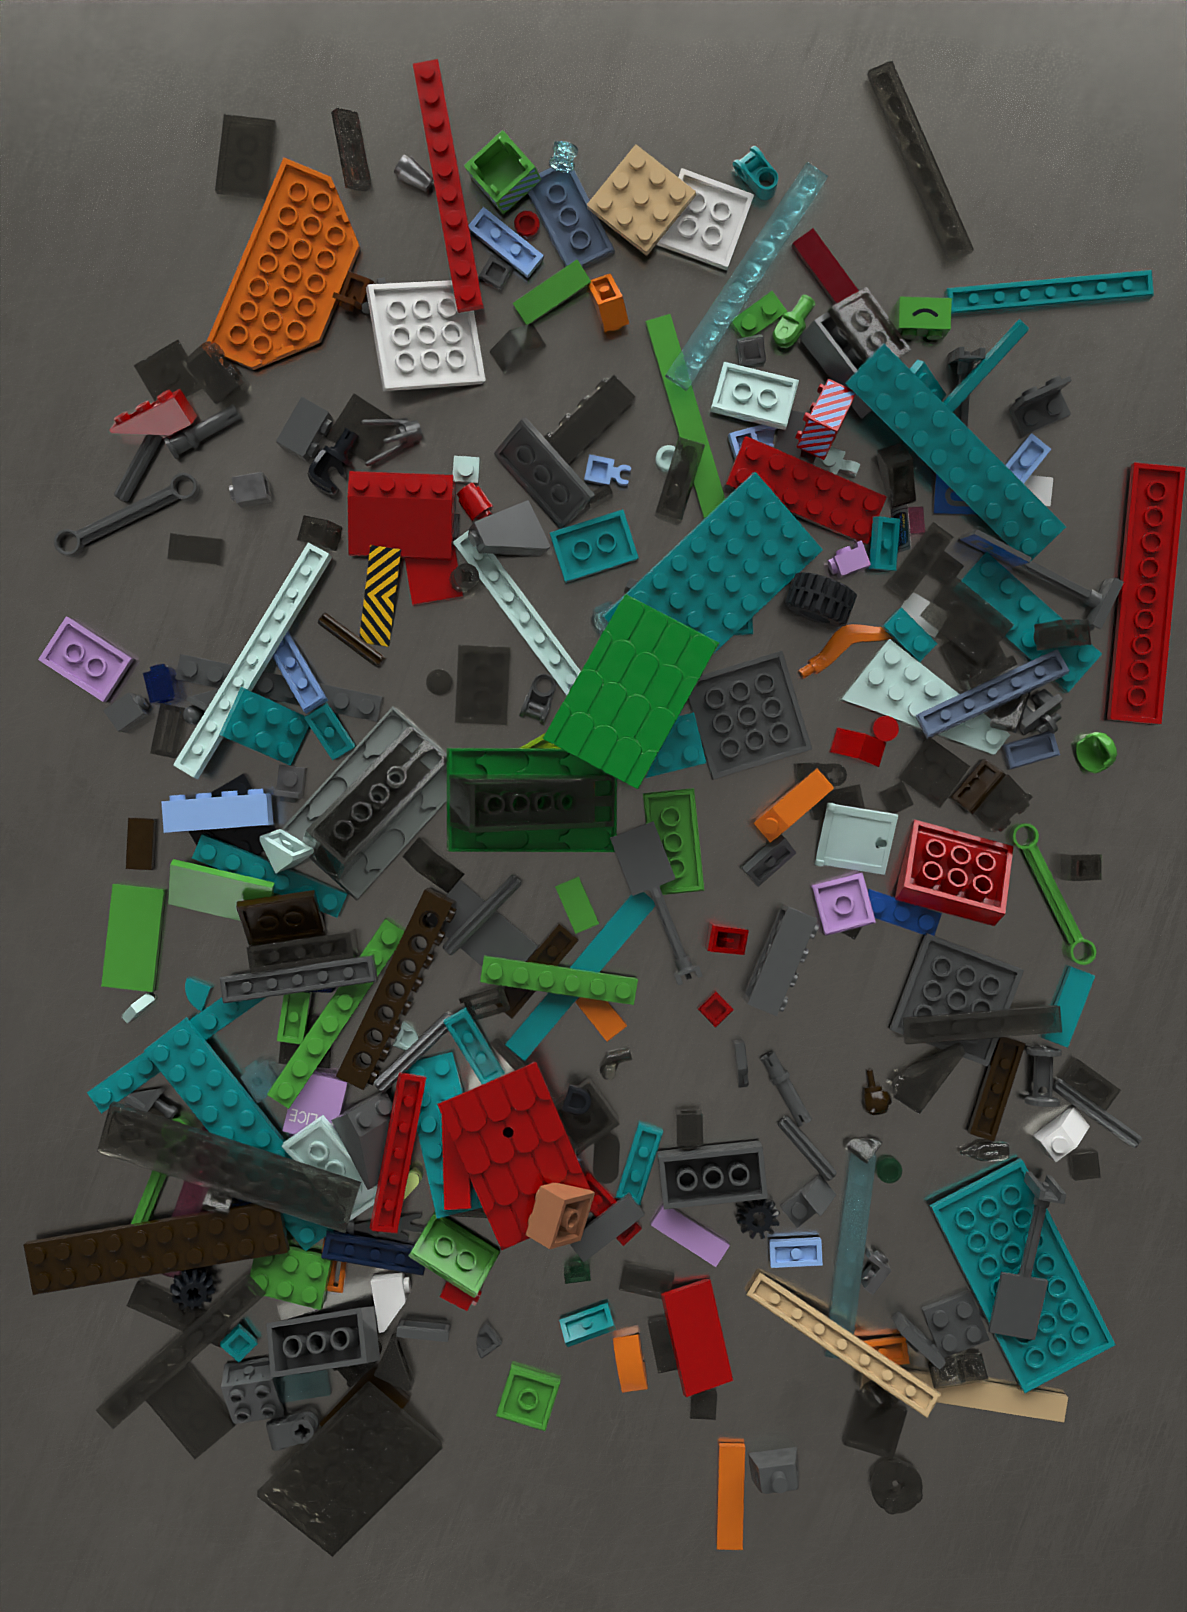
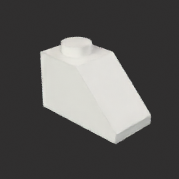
M1072 1105L1032 1136L1046 1155L1057 1162L1079 1145L1090 1126L1078 1109Z
M391 1271L374 1274L371 1279L379 1333L387 1329L405 1304L408 1293L412 1291L410 1277H405L404 1272Z

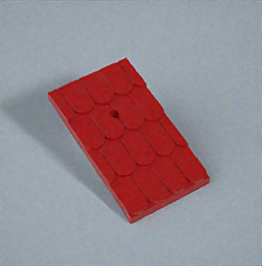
M537 1062L437 1104L501 1250L530 1238L526 1236L528 1219L533 1212L536 1202L535 1196L540 1186L560 1183L591 1190ZM506 1127L513 1129L512 1137L505 1136L504 1129ZM594 1198L589 1212L598 1209Z

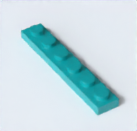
M204 833L201 835L192 859L219 870L274 882V892L280 895L315 890L320 911L338 918L348 894L345 891L291 869L275 873L269 860Z

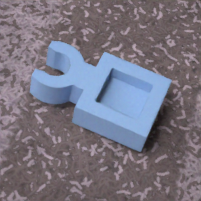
M589 454L584 482L610 486L612 479L620 486H628L629 481L621 479L620 473L624 471L631 473V467L628 465L613 467L615 459Z

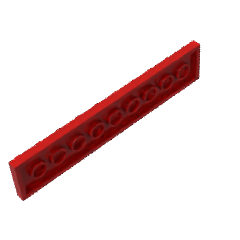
M1136 462L1131 464L1120 580L1124 583L1119 591L1107 720L1155 725L1162 724L1186 467Z

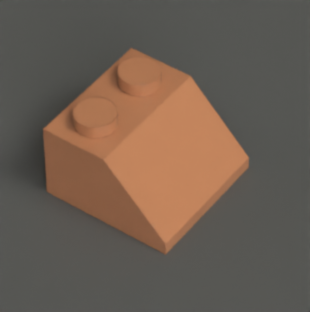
M560 1183L540 1186L535 1196L536 1202L533 1212L528 1219L526 1236L548 1249L581 1241L595 1192Z

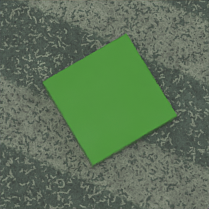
M512 1364L496 1417L546 1431L561 1379Z

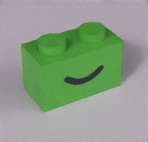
M899 297L895 304L894 335H901L903 339H915L917 336H927L929 340L942 339L951 330L952 298Z

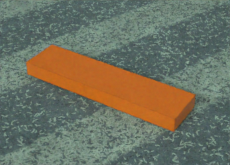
M719 1443L717 1550H743L744 1443Z

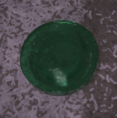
M885 1157L878 1162L876 1174L884 1183H894L902 1175V1166L895 1158Z

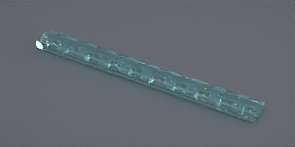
M808 162L805 164L666 373V378L685 391L688 390L826 182L828 175Z

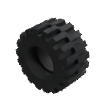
M801 572L795 574L785 605L794 613L807 619L829 626L841 627L847 625L857 594L850 587L831 578L814 573Z

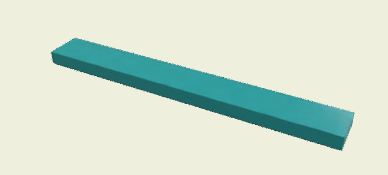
M1152 270L947 288L945 296L946 298H952L951 316L1148 299L1154 296Z
M645 892L634 896L631 894L569 968L600 972L655 907L653 899ZM548 992L505 1045L525 1061L578 997Z

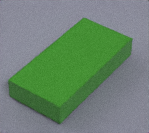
M579 876L555 886L575 934L599 924Z

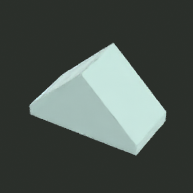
M282 829L260 836V843L275 873L297 866L314 853L312 847Z

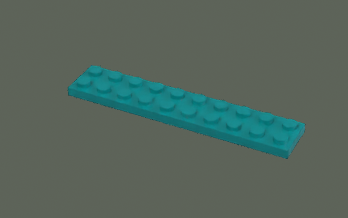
M884 343L845 383L1010 547L1032 558L1031 561L1066 528Z
M187 1017L143 1050L265 1202L281 1200L285 1227L304 1251H307L326 1236L327 1230L333 1231L346 1221L282 1148L286 1140Z

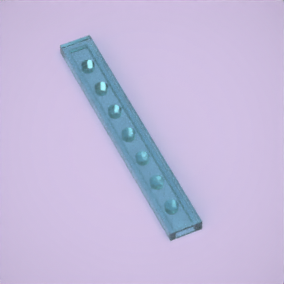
M858 1151L849 1152L829 1318L853 1335L855 1332L877 1157L874 1153ZM825 1349V1357L838 1358Z

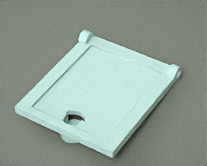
M827 803L815 865H827L885 875L898 814Z

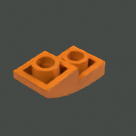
M640 1335L613 1338L622 1393L647 1390L646 1367L642 1357Z

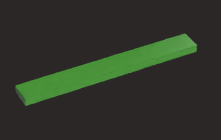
M671 314L647 320L645 324L702 516L705 519L725 500V496Z

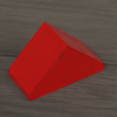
M837 728L830 753L879 767L886 742L868 734Z
M709 923L705 949L710 952L745 955L749 930Z

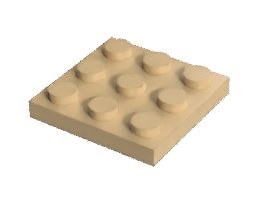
M635 144L587 203V209L647 256L694 199L696 191Z

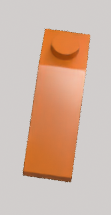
M816 768L761 813L755 820L754 825L771 843L832 791L834 787Z

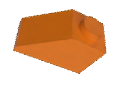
M611 273L592 279V283L587 287L604 331H616L622 328V326L628 325L629 320L624 299Z

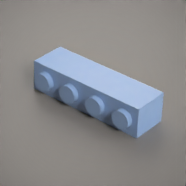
M263 789L247 790L248 795H238L237 791L221 792L222 797H212L211 793L195 794L196 799H186L185 795L169 796L170 801H161L164 833L274 825L271 794L264 793Z

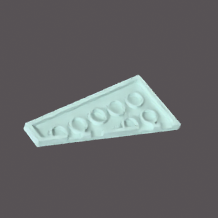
M888 639L840 700L855 704L869 711L893 717L897 721L921 729L916 719L917 714L960 694L891 639ZM983 713L938 734V736L962 743L965 746L987 754L995 755L1010 734Z

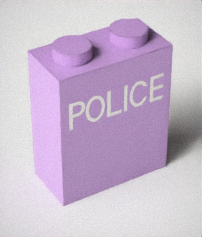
M315 1070L291 1107L287 1109L282 1131L289 1133L288 1136L292 1137L322 1115L334 1127L331 1120L343 1113L350 1084L337 1078L335 1074Z

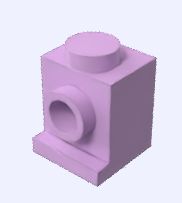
M862 540L856 542L852 550L850 546L837 550V556L827 561L833 575L836 574L838 579L864 570L871 565Z

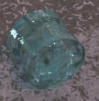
M555 141L552 147L554 154L549 160V166L560 172H573L575 167L573 160L578 154V148L569 142Z

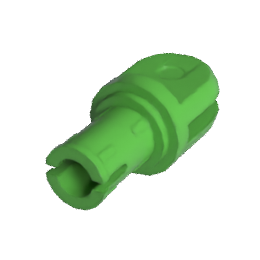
M802 295L792 312H785L776 325L773 337L779 347L788 348L793 346L805 330V319L816 305L810 296Z

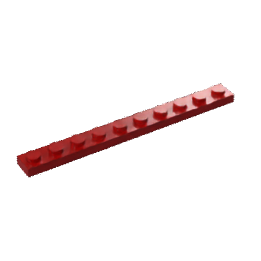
M434 59L414 63L413 69L458 313L483 309L439 61Z

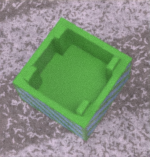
M503 130L464 165L471 179L503 215L542 180L534 164Z

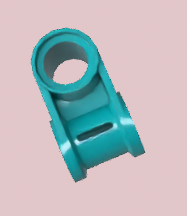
M753 146L747 155L733 162V167L737 175L759 199L768 200L776 193L778 174L759 148ZM763 180H767L771 182L772 185L769 187L762 186L760 182Z

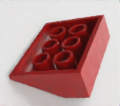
M349 471L347 496L348 555L369 557L370 545L401 549L400 558L452 560L456 496L454 476Z
M914 820L898 877L895 900L995 926L1006 912L1014 846Z

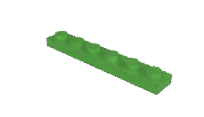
M484 955L480 982L634 1005L638 979Z

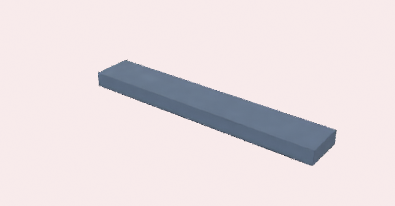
M1058 649L929 708L917 714L916 719L926 738L930 739L1069 674L1070 671Z

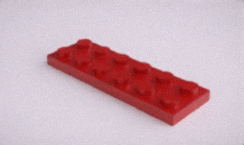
M745 436L725 486L735 490L753 472H756L793 515L858 542L862 540L863 545L868 544L872 535L873 517L880 515L887 498L885 495L748 436Z

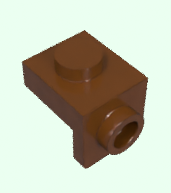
M348 271L341 293L334 292L332 298L339 301V307L347 311L354 312L355 308L362 311L361 305L368 302L366 287L367 285L374 284V281Z

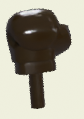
M868 1070L869 1087L864 1088L865 1112L873 1116L886 1113L889 1105L892 1104L891 1096L887 1091H882V1086L875 1085L873 1070Z

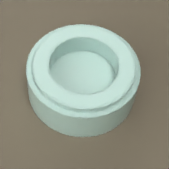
M672 445L661 447L656 454L657 467L666 473L674 472L679 468L682 460L680 451Z

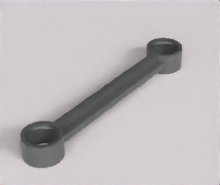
M179 473L172 478L170 486L77 531L70 529L59 531L54 538V546L59 553L67 557H76L82 553L85 544L178 499L182 501L194 500L200 491L199 483L190 474ZM188 478L194 485L192 492L186 496L179 495L177 491L178 483L182 479ZM73 534L77 538L76 548L70 552L63 551L61 545L63 538Z

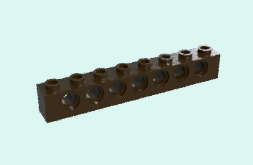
M430 888L423 891L337 1072V1078L361 1090L367 1088L369 1084L374 1085V1081L380 1073L376 1069L380 1061L385 1062L391 1050L387 1046L391 1038L396 1039L402 1025L398 1024L401 1016H407L413 1002L409 1001L413 992L417 993L424 981L421 978V974L424 968L427 970L430 968L435 956L431 953L435 945L440 946L446 932L442 930L446 922L451 923L457 909L453 908L456 903L455 900ZM428 913L436 915L438 923L435 927L427 924L426 916ZM416 937H423L426 940L427 946L425 950H420L415 946ZM405 960H411L415 964L414 973H409L404 969ZM395 983L403 986V996H398L393 992V985ZM383 1007H389L393 1011L392 1019H386L382 1015ZM372 1030H377L381 1033V1042H375L371 1038ZM361 1053L370 1056V1065H365L361 1062Z

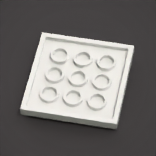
M452 280L367 285L366 292L383 391L483 384L486 381L474 310L458 313Z

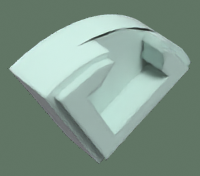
M146 993L130 1005L122 1014L124 1021L127 1024L131 1022L155 1000L150 993Z
M405 1021L402 1022V1027L393 1044L394 1047L406 1051L419 1039L416 1031L410 1024Z

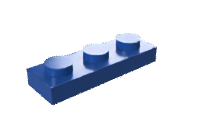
M867 888L876 919L923 935L928 933L935 936L942 913L898 901L894 897Z

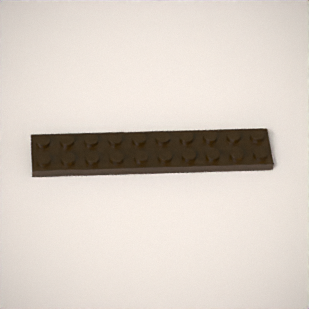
M280 1199L27 1241L23 1244L33 1295L284 1254L290 1250Z

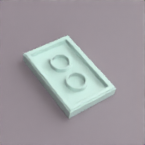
M724 362L711 406V412L786 430L799 380Z

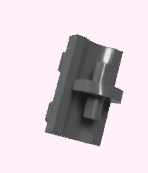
M1044 688L1033 698L1039 706L1037 710L1033 712L1026 703L1015 710L1014 715L1020 723V731L1024 735L1028 734L1035 727H1037L1036 729L1040 734L1046 730L1054 734L1058 731L1056 722L1062 718L1059 713L1055 712L1062 708L1060 703L1063 699L1059 694L1053 696Z

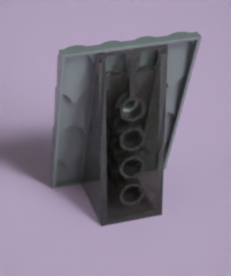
M393 706L287 822L282 830L312 847L314 853L309 858L357 901L447 802V754Z

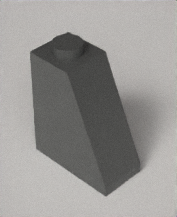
M529 500L477 520L468 529L469 540L479 553L541 556L551 547Z

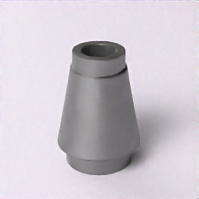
M403 155L393 172L398 176L399 180L425 192L434 180L412 156L407 157Z

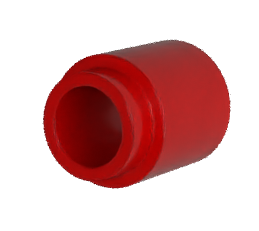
M470 483L457 493L459 497L458 502L472 522L492 515L493 505L479 486L476 487L474 483Z

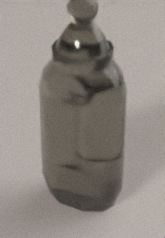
M1004 1141L979 1142L966 1150L962 1149L960 1154L962 1156L967 1155L971 1159L974 1158L980 1162L1004 1161L1010 1157V1148L1008 1142Z

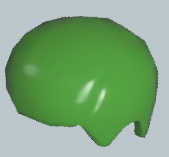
M1094 732L1077 742L1076 756L1086 771L1099 773L1114 764L1117 748L1114 741L1107 734Z

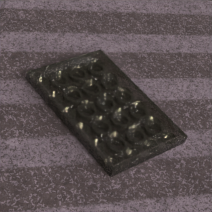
M368 1381L257 1491V1497L333 1557L443 1448L442 1442Z

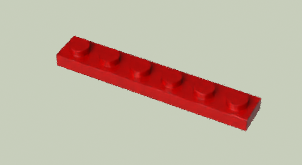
M400 1072L398 1074L370 1223L372 1231L398 1232L426 1077L422 1075Z

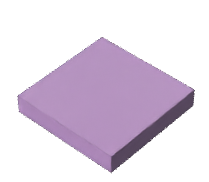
M863 873L812 885L825 936L876 923Z

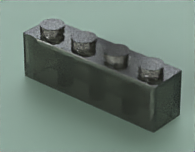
M615 375L610 379L604 378L596 386L595 389L597 391L591 397L587 395L577 405L579 409L573 415L567 414L559 422L560 427L554 433L550 431L544 436L569 466L635 404L636 396Z
M355 930L246 947L250 973L343 960L358 956Z

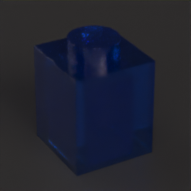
M165 664L151 666L150 671L143 673L151 704L158 705L182 699L178 681L175 679V669L166 667Z

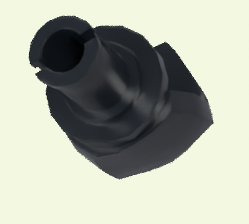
M344 428L334 447L325 445L308 469L307 474L310 482L326 494L334 496L338 491V487L331 477V472L337 470L343 478H346L344 465L349 467L352 463L348 460L349 457L347 455L359 436L353 431L351 432L350 429Z

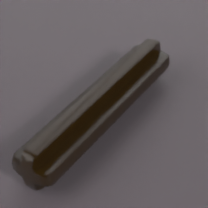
M323 613L318 620L320 626L373 666L379 667L383 663L385 657L329 614Z

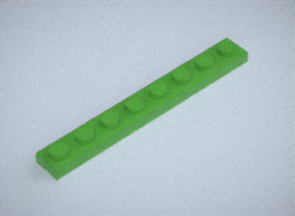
M386 919L383 920L359 956L374 955L377 977L396 950L404 934L403 930ZM374 982L338 987L268 1091L267 1095L288 1109L291 1107Z

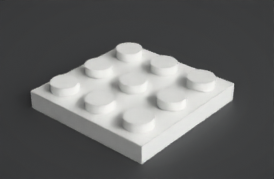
M681 168L678 178L694 189L696 196L656 245L728 270L754 194Z

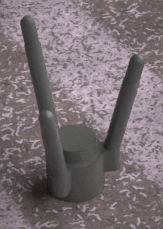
M407 417L401 419L362 420L361 422L363 425H399L396 428V435L385 438L383 442L387 444L399 440L400 444L366 461V466L377 463L406 447L413 446V442L422 439V430L418 421H408Z

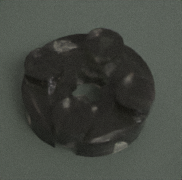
M890 1458L876 1466L873 1471L872 1480L870 1479V1490L877 1505L884 1509L886 1513L891 1515L904 1513L921 1502L923 1498L922 1479L917 1469L911 1463L900 1461L898 1458ZM895 1480L898 1483L903 1482L899 1491L889 1489L893 1486L892 1482Z

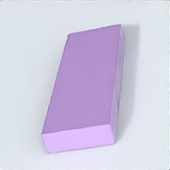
M662 1205L651 1222V1226L717 1267L730 1246L727 1241L675 1208L664 1210Z

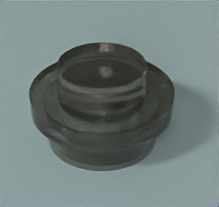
M437 669L430 672L427 676L426 685L431 693L444 695L452 687V678L445 670Z

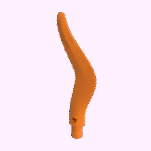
M858 624L843 626L834 633L823 650L808 660L809 664L799 669L798 672L803 679L814 672L818 674L832 664L854 643L882 641L893 638L882 627Z

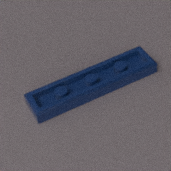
M328 1230L326 1232L321 1256L323 1259L424 1276L425 1271L423 1265L408 1257L414 1245Z

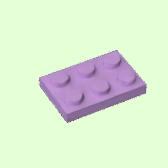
M66 616L38 660L102 702H107L134 659Z

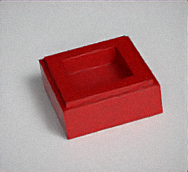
M716 990L697 1008L715 1028L734 1010Z

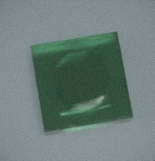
M575 1261L569 1263V1266H565V1284L591 1281L590 1263L584 1264L583 1261Z

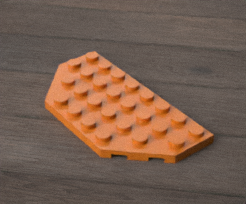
M283 157L204 346L206 351L249 369L256 370L321 343L338 303L336 299L332 298L333 293H341L348 271L351 272L360 250L359 243L332 177Z

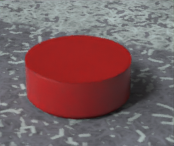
M532 211L520 212L514 220L515 232L523 239L534 238L540 230L538 216Z
M881 716L872 724L873 736L884 742L893 740L899 732L897 721L890 716Z

